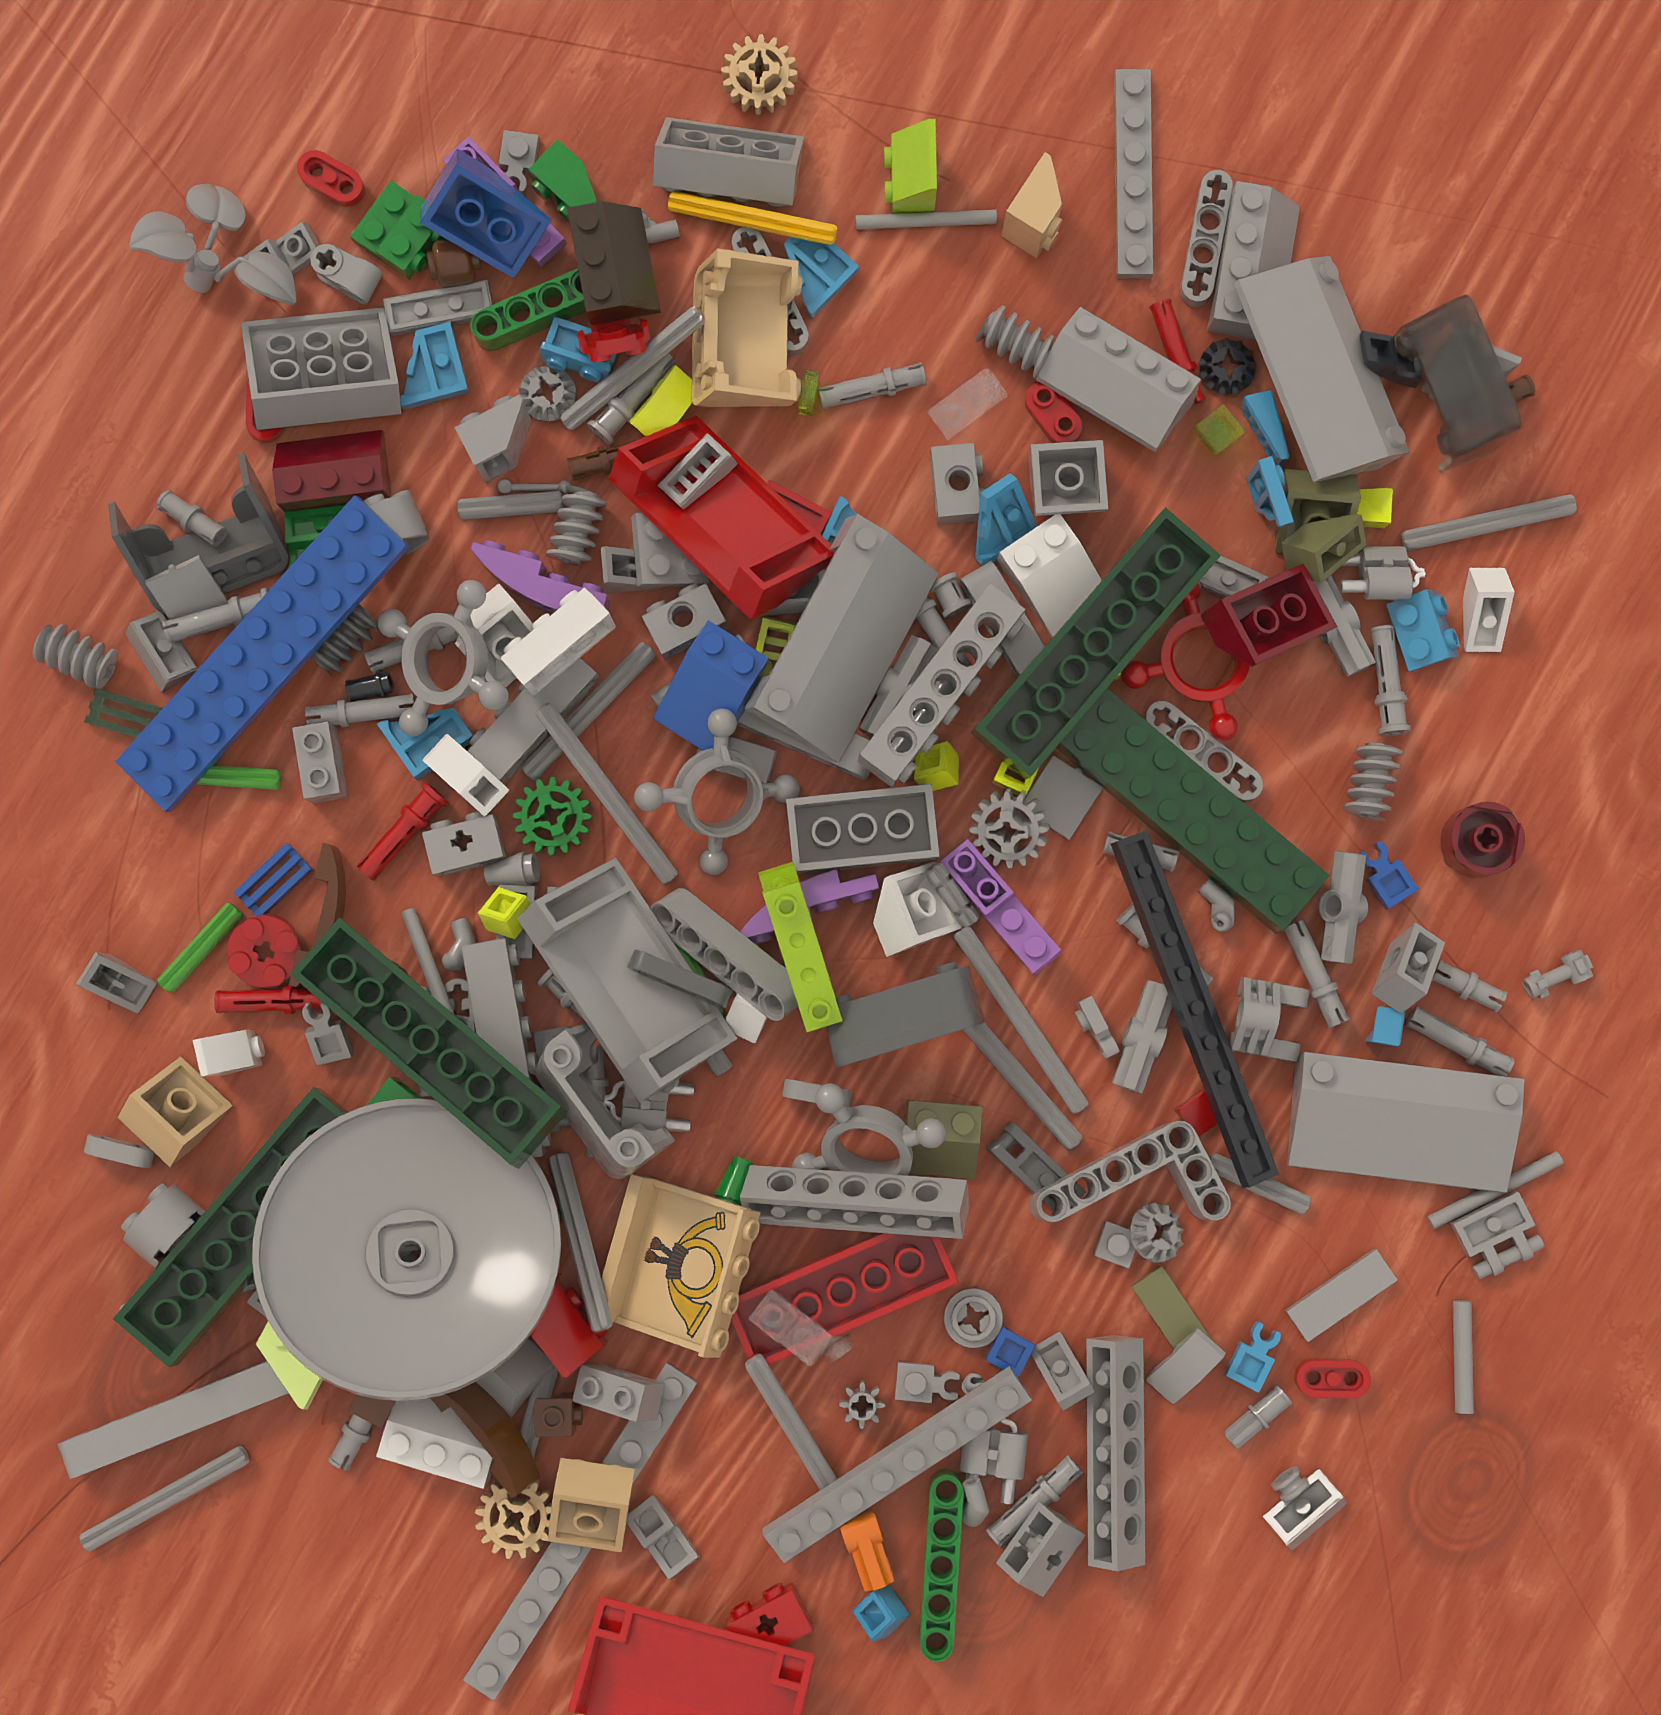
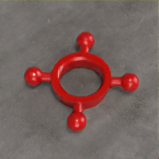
M1198 582L1181 602L1183 603L1186 617L1174 624L1166 634L1161 645L1160 661L1146 665L1141 661L1132 660L1121 671V680L1127 687L1139 689L1146 685L1150 678L1164 675L1169 685L1183 697L1197 702H1209L1213 715L1209 722V732L1218 741H1228L1236 735L1238 724L1236 719L1227 713L1223 699L1234 693L1242 685L1248 675L1250 665L1235 657L1233 673L1226 683L1212 689H1200L1186 683L1178 675L1173 662L1175 644L1183 635L1194 630H1208L1200 616L1202 613H1200L1197 602L1201 594V585Z

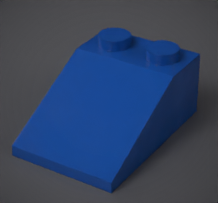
M458 148L423 202L420 212V224L512 278H515L551 222L549 216L489 167Z
M708 620L688 649L653 719L702 751L713 748L714 735L708 728L710 714L716 709H728L735 715L738 722L745 712L744 707L759 679L763 676H768L772 671L773 666L770 659Z

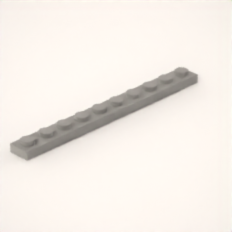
M669 1361L666 1362L656 1378V1381L665 1383L657 1420L643 1422L629 1420L602 1462L605 1465H619L635 1469L633 1483L698 1383L696 1379ZM556 1542L550 1543L463 1681L493 1701L495 1700L591 1548Z

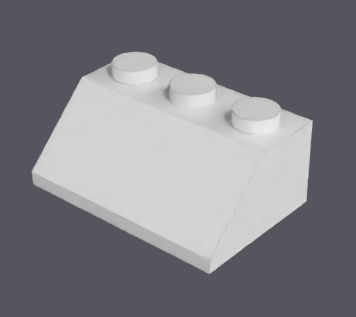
M585 587L580 592L573 590L560 601L561 607L551 616L548 613L541 616L532 625L533 631L523 639L521 637L515 638L503 650L505 654L501 657V660L533 697L616 628L610 613Z
M430 1398L396 1401L387 1419L376 1455L378 1458L482 1489L489 1483L492 1475L489 1469L495 1463V1460L451 1407L441 1412Z

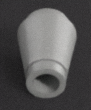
M523 851L492 864H487L484 867V876L488 886H532V883L540 881V865L534 853L528 854L526 851Z

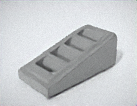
M707 433L658 486L684 510L731 472L738 463L730 453ZM711 455L717 459L713 464L707 460ZM700 464L707 469L703 474L696 469ZM689 473L698 479L694 484L685 478ZM678 482L688 489L683 495L674 487Z

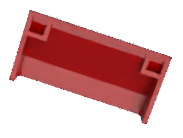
M599 1596L568 1711L584 1715H804L816 1655Z

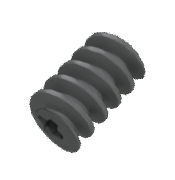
M359 604L311 656V659L329 675H331L330 669L342 673L344 669L339 660L343 659L352 662L354 659L349 649L352 648L361 652L363 647L359 638L372 641L373 637L369 628L372 627L379 630L378 621Z

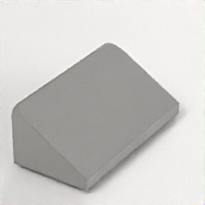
M157 611L130 622L125 633L158 689L163 692L194 674L198 668L180 640L173 643L167 641L164 633L166 628H163L162 621L167 620L163 612Z
M1320 1469L1307 1478L1309 1484L1299 1495L1287 1502L1280 1501L1263 1516L1291 1551L1347 1504L1345 1498Z

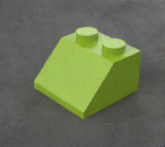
M927 119L892 133L891 147H884V169H891V181H885V203H892V214L934 212L937 193L936 119Z

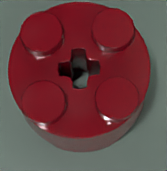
M1480 802L1457 811L1447 820L1441 833L1440 844L1446 865L1459 874L1470 878H1484L1507 870L1521 857L1524 850L1525 833L1521 823L1517 821L1510 809L1495 802ZM1481 834V839L1487 840L1486 846L1482 847L1481 842L1477 839L1478 835Z

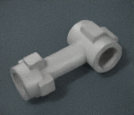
M1578 949L1562 956L1561 961L1563 965L1542 975L1538 970L1528 973L1529 977L1522 980L1526 993L1531 999L1536 997L1541 999L1550 995L1549 987L1570 978L1572 984H1577L1593 977L1591 969L1594 967L1588 955H1584L1582 950Z

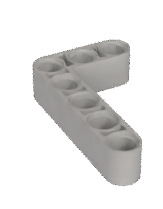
M1174 1121L1156 1127L1039 1189L1029 1200V1210L1032 1216L1041 1222L1060 1221L1165 1164L1190 1212L1197 1219L1205 1221L1223 1219L1230 1211L1231 1201L1194 1128L1185 1121ZM1173 1128L1177 1129L1182 1136V1142L1178 1148L1172 1146L1169 1140V1134ZM1142 1145L1147 1146L1151 1153V1159L1146 1165L1142 1164L1137 1156L1138 1149ZM1111 1161L1117 1164L1120 1171L1118 1179L1114 1182L1106 1176V1167ZM1191 1161L1196 1163L1199 1169V1175L1194 1181L1189 1179L1186 1173V1167ZM1079 1178L1085 1180L1088 1186V1192L1082 1199L1074 1193V1184ZM1208 1194L1212 1195L1216 1202V1207L1211 1214L1207 1213L1203 1206V1200ZM1047 1195L1052 1196L1056 1201V1210L1050 1216L1046 1215L1041 1207L1042 1200Z

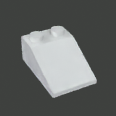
M1061 514L1052 516L1002 550L997 559L999 566L1050 638L1056 634L1101 581L1083 546Z

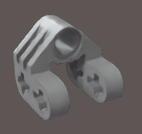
M1246 977L1240 978L1237 991L1240 1001L1235 1031L1230 1033L1229 1039L1232 1051L1298 1062L1301 1044L1274 1038L1279 1025L1281 1005L1307 1009L1310 990Z

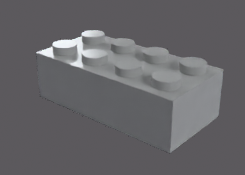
M932 784L786 799L792 861L797 875L828 872L835 869L838 871L935 861L939 858Z

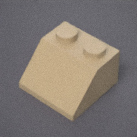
M1046 152L1007 209L1001 237L1035 258L1039 256L1043 248L1047 251L1051 249L1059 235L1058 229L1063 221L1059 218L1062 201L1051 156Z
M179 1057L130 1094L117 1118L171 1167L194 1149L231 1110L233 1105L209 1082L201 1077L182 1057Z
M560 1458L553 1492L548 1541L622 1552L635 1469L619 1465L586 1462L580 1459Z

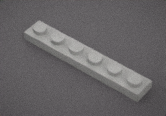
M1116 69L1114 73L1116 279H1151L1153 276L1151 69Z

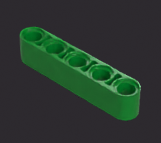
M578 268L475 313L471 319L470 326L479 346L488 351L499 350L550 328L554 316L568 320L585 313L583 293L578 292L581 286ZM551 297L563 299L557 307L550 308L546 306V302ZM519 311L530 312L529 317L525 321L517 322L513 320L515 314ZM492 324L497 326L494 334L490 336L481 335V331L486 325Z
M949 1469L936 1471L931 1476L928 1487L919 1641L923 1655L928 1660L934 1662L944 1661L951 1655L955 1635L964 1492L958 1474ZM944 1480L952 1481L956 1485L955 1492L949 1497H942L936 1493L937 1485ZM941 1518L950 1519L954 1523L951 1532L945 1535L935 1532L933 1527L937 1520ZM939 1556L947 1557L951 1560V1566L945 1572H936L931 1568V1563L935 1558ZM941 1594L949 1599L947 1606L942 1610L932 1609L928 1603L934 1595ZM938 1632L946 1637L945 1643L938 1648L930 1647L926 1643L928 1636L932 1633Z

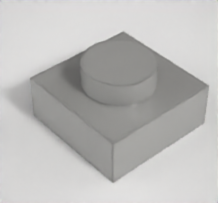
M1105 1220L1093 1255L1129 1268L1136 1250L1132 1243L1130 1229Z

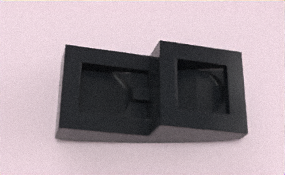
M1362 331L1359 334L1364 365L1369 370L1386 380L1403 386L1416 388L1421 383L1423 378L1418 351L1396 347L1394 336Z

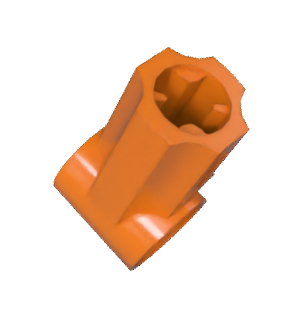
M874 1509L858 1514L841 1525L840 1530L848 1553L853 1555L864 1591H875L894 1582L893 1571L882 1544L884 1542L883 1534Z

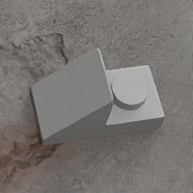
M1060 1331L1034 1347L1031 1355L1063 1411L1095 1392Z

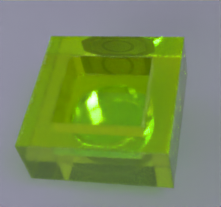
M805 369L803 381L800 380L801 392L796 402H799V414L813 416L820 383V372Z
M1224 404L1198 423L1193 429L1215 457L1246 432Z

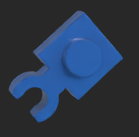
M1379 841L1373 844L1378 851V858L1376 860H1371L1365 851L1359 854L1366 855L1365 867L1371 868L1374 872L1366 880L1386 910L1415 893L1419 888L1400 859L1395 860L1391 864L1387 860L1388 849L1384 843Z

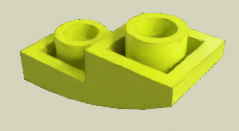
M675 364L651 390L653 394L629 420L645 436L677 424L693 402L692 379Z

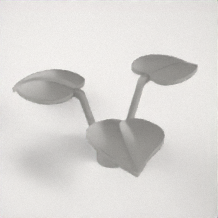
M199 184L190 188L186 195V206L191 214L203 222L212 223L206 245L199 252H196L194 235L186 233L184 223L174 215L164 212H150L143 216L135 225L129 242V250L146 252L172 262H187L183 279L185 284L196 292H208L214 280L221 282L226 274L235 269L237 278L253 291L292 306L296 302L293 274L285 262L272 254L254 251L250 253L248 260L244 257H238L220 270L219 258L211 251L219 226L230 231H237L242 227L246 216L244 206L238 197L223 187L213 186L212 184Z

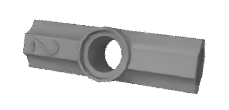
M1330 575L1321 583L1313 581L1338 626L1319 637L1323 643L1330 645L1346 678L1374 665L1376 661L1359 630L1361 627L1359 617L1351 603L1347 600L1344 601L1332 576Z
M911 635L893 668L890 667L875 694L877 698L859 728L860 731L870 738L875 735L938 652L937 648L926 640Z
M1342 851L1334 852L1330 890L1323 893L1319 901V912L1325 920L1321 952L1322 960L1341 963L1353 962L1357 924L1365 919L1368 912L1367 899L1361 893L1366 862L1365 854Z
M1150 980L1146 981L1135 1016H1131L1123 1036L1122 1046L1124 1048L1112 1084L1140 1094L1143 1093L1154 1058H1157L1161 1052L1168 1029L1165 1026L1172 1004L1164 984Z

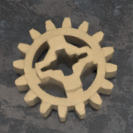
M759 34L757 42L752 43L749 36H746L745 46L743 47L734 43L732 45L734 56L725 54L724 61L726 66L721 68L722 78L726 79L723 81V88L725 92H731L730 101L732 104L741 100L742 111L744 112L749 109L750 105L755 106L756 115H760L764 106H767L770 113H773L775 102L785 106L787 104L785 93L794 95L795 85L793 83L798 81V73L796 70H793L796 68L795 57H788L789 47L785 45L778 49L777 38L775 37L769 43H765L763 34ZM762 65V77H760V84H757V72H759V66ZM742 87H747V89H748L750 92L746 91V90L743 89Z
M539 1480L521 1492L529 1496L527 1499L512 1498L497 1481L491 1485L493 1495L484 1492L480 1497L486 1506L477 1507L475 1514L482 1516L483 1519L475 1527L477 1530H486V1534L481 1540L483 1544L491 1540L495 1543L492 1553L496 1554L500 1548L506 1549V1559H510L514 1551L518 1550L519 1555L523 1559L528 1555V1547H531L536 1553L540 1551L542 1546L539 1538L548 1541L549 1530L546 1527L550 1525L549 1514L551 1513L552 1503L547 1504L546 1499L551 1492L546 1490L540 1493L537 1490L540 1484ZM496 1502V1507L500 1514L499 1520L493 1523L492 1511ZM539 1509L540 1524L536 1531V1526L532 1519L533 1514ZM521 1511L524 1515L521 1521L517 1519L512 1522L509 1519L512 1512L518 1513ZM504 1535L517 1536L519 1540H510L505 1538Z

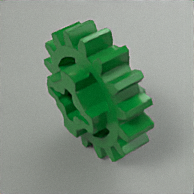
M555 777L550 778L548 786H545L540 779L536 780L537 789L535 791L525 787L524 791L528 796L527 799H516V803L522 807V811L513 813L514 819L522 821V824L518 825L515 831L518 834H527L522 842L528 846L535 841L534 851L539 854L545 847H548L550 856H555L557 848H561L565 854L570 853L568 844L571 842L580 847L582 843L578 838L579 834L589 835L590 833L583 826L584 822L593 820L591 814L584 813V809L591 805L588 800L579 801L583 791L577 788L571 792V782L569 780H565L561 786H558ZM551 793L562 794L568 797L571 802L567 801L561 804L554 800ZM538 800L540 805L536 814L530 816L531 808ZM552 808L557 813H561L557 817L558 823L555 825L544 820L549 817L548 810ZM576 817L575 826L568 834L566 828L569 821ZM549 831L554 840L542 839L534 832Z

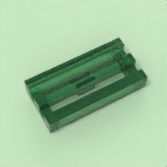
M95 688L93 693L95 698L93 702H90L89 709L91 710L89 716L86 715L84 722L137 738L142 731L98 719L99 713L101 712L145 726L152 719L102 705L104 699L156 715L163 708Z

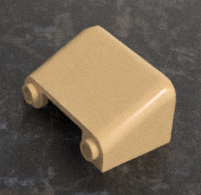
M717 248L698 267L694 279L693 307L701 312L705 322L693 332L692 401L695 406H791L797 401L801 392V381L796 377V373L793 370L787 369L788 304L795 296L800 294L802 288V276L798 274L799 261Z

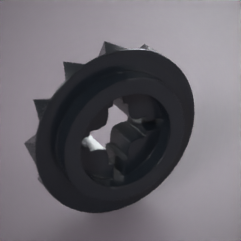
M1225 338L1212 342L1206 348L1200 358L1199 372L1203 382L1209 389L1218 394L1233 395L1245 390L1254 379L1257 363H1255L1253 351L1244 346L1242 340L1234 341ZM1227 354L1231 363L1239 365V367L1233 369L1230 379H1228L1226 369L1217 366L1224 362Z

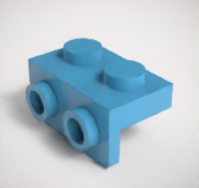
M554 316L546 341L542 342L540 347L541 360L545 361L547 366L555 370L565 371L567 368L579 372L582 378L592 382H599L609 376L613 371L619 353L611 354V358L603 362H591L589 354H584L580 351L577 338L579 331L583 329L584 335L591 333V328Z
M1426 589L1412 594L1409 600H1396L1386 604L1409 672L1458 657L1456 649L1460 648L1459 638L1453 628L1449 629L1445 617L1449 611L1442 594H1438L1436 590Z

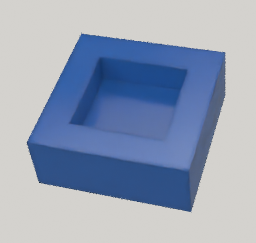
M1002 1326L985 1360L1003 1370L1010 1366L1019 1378L1036 1345Z

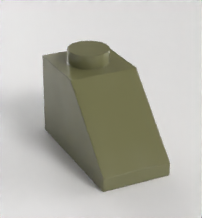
M1359 514L1306 523L1281 542L1286 569L1289 570L1304 563L1312 580L1319 583L1324 581L1367 545L1362 515Z

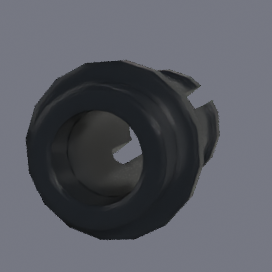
M376 670L374 675L345 681L346 693L350 702L379 695L382 698H386L388 693L394 692L393 680L388 671Z

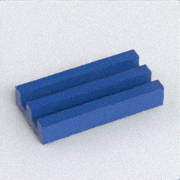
M285 843L233 893L254 912L255 916L267 914L314 869L289 843ZM288 855L291 856V858L278 871H276L261 887H259L251 896L247 894L265 876H267L282 860H284ZM298 864L301 869L259 907L256 902Z

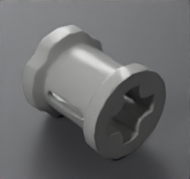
M956 572L949 573L935 580L930 589V592H934L944 610L942 614L945 619L959 614L972 605L970 599L965 598L956 581L958 579Z

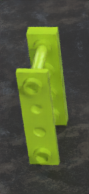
M790 862L758 872L763 888V897L806 1032L842 1022L836 996L794 863Z

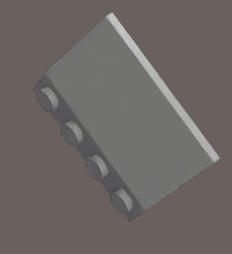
M385 308L241 322L257 430L401 414L399 383Z

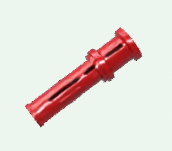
M427 782L421 785L422 791L409 805L404 804L401 808V816L397 822L378 841L368 855L358 863V869L374 881L386 865L391 862L418 830L422 831L429 826V819L441 806L446 807L449 803L441 793Z

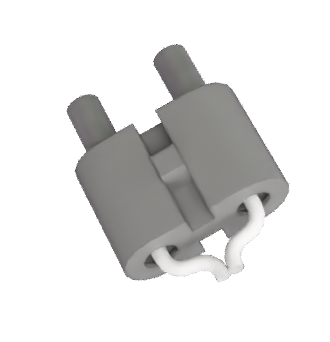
M1365 546L1342 565L1358 566L1360 579L1363 580H1341L1340 592H1363L1366 600H1409L1412 596L1413 588L1419 584V578L1425 577L1424 568L1417 567L1415 562L1408 558L1404 546ZM1407 563L1411 566L1413 571L1417 572V574L1414 576V582L1412 579L1410 567H1407Z
M624 1080L614 1085L611 1094L605 1095L604 1104L610 1108L611 1114L620 1123L619 1125L623 1130L630 1129L640 1122L648 1130H658L665 1126L668 1131L689 1133L691 1121L667 1118L666 1107L669 1094L693 1096L694 1084L679 1082L671 1091L663 1093L660 1090L640 1103ZM623 1087L621 1114L618 1117L614 1104L607 1100L613 1099L617 1095L618 1089Z
M1004 1418L1001 1422L1009 1425L1012 1429L991 1427L962 1446L959 1470L966 1473V1480L975 1477L979 1478V1475L986 1476V1474L1003 1478L1000 1502L1013 1504L1016 1480L1024 1478L1028 1433L1017 1430V1426L1012 1420Z

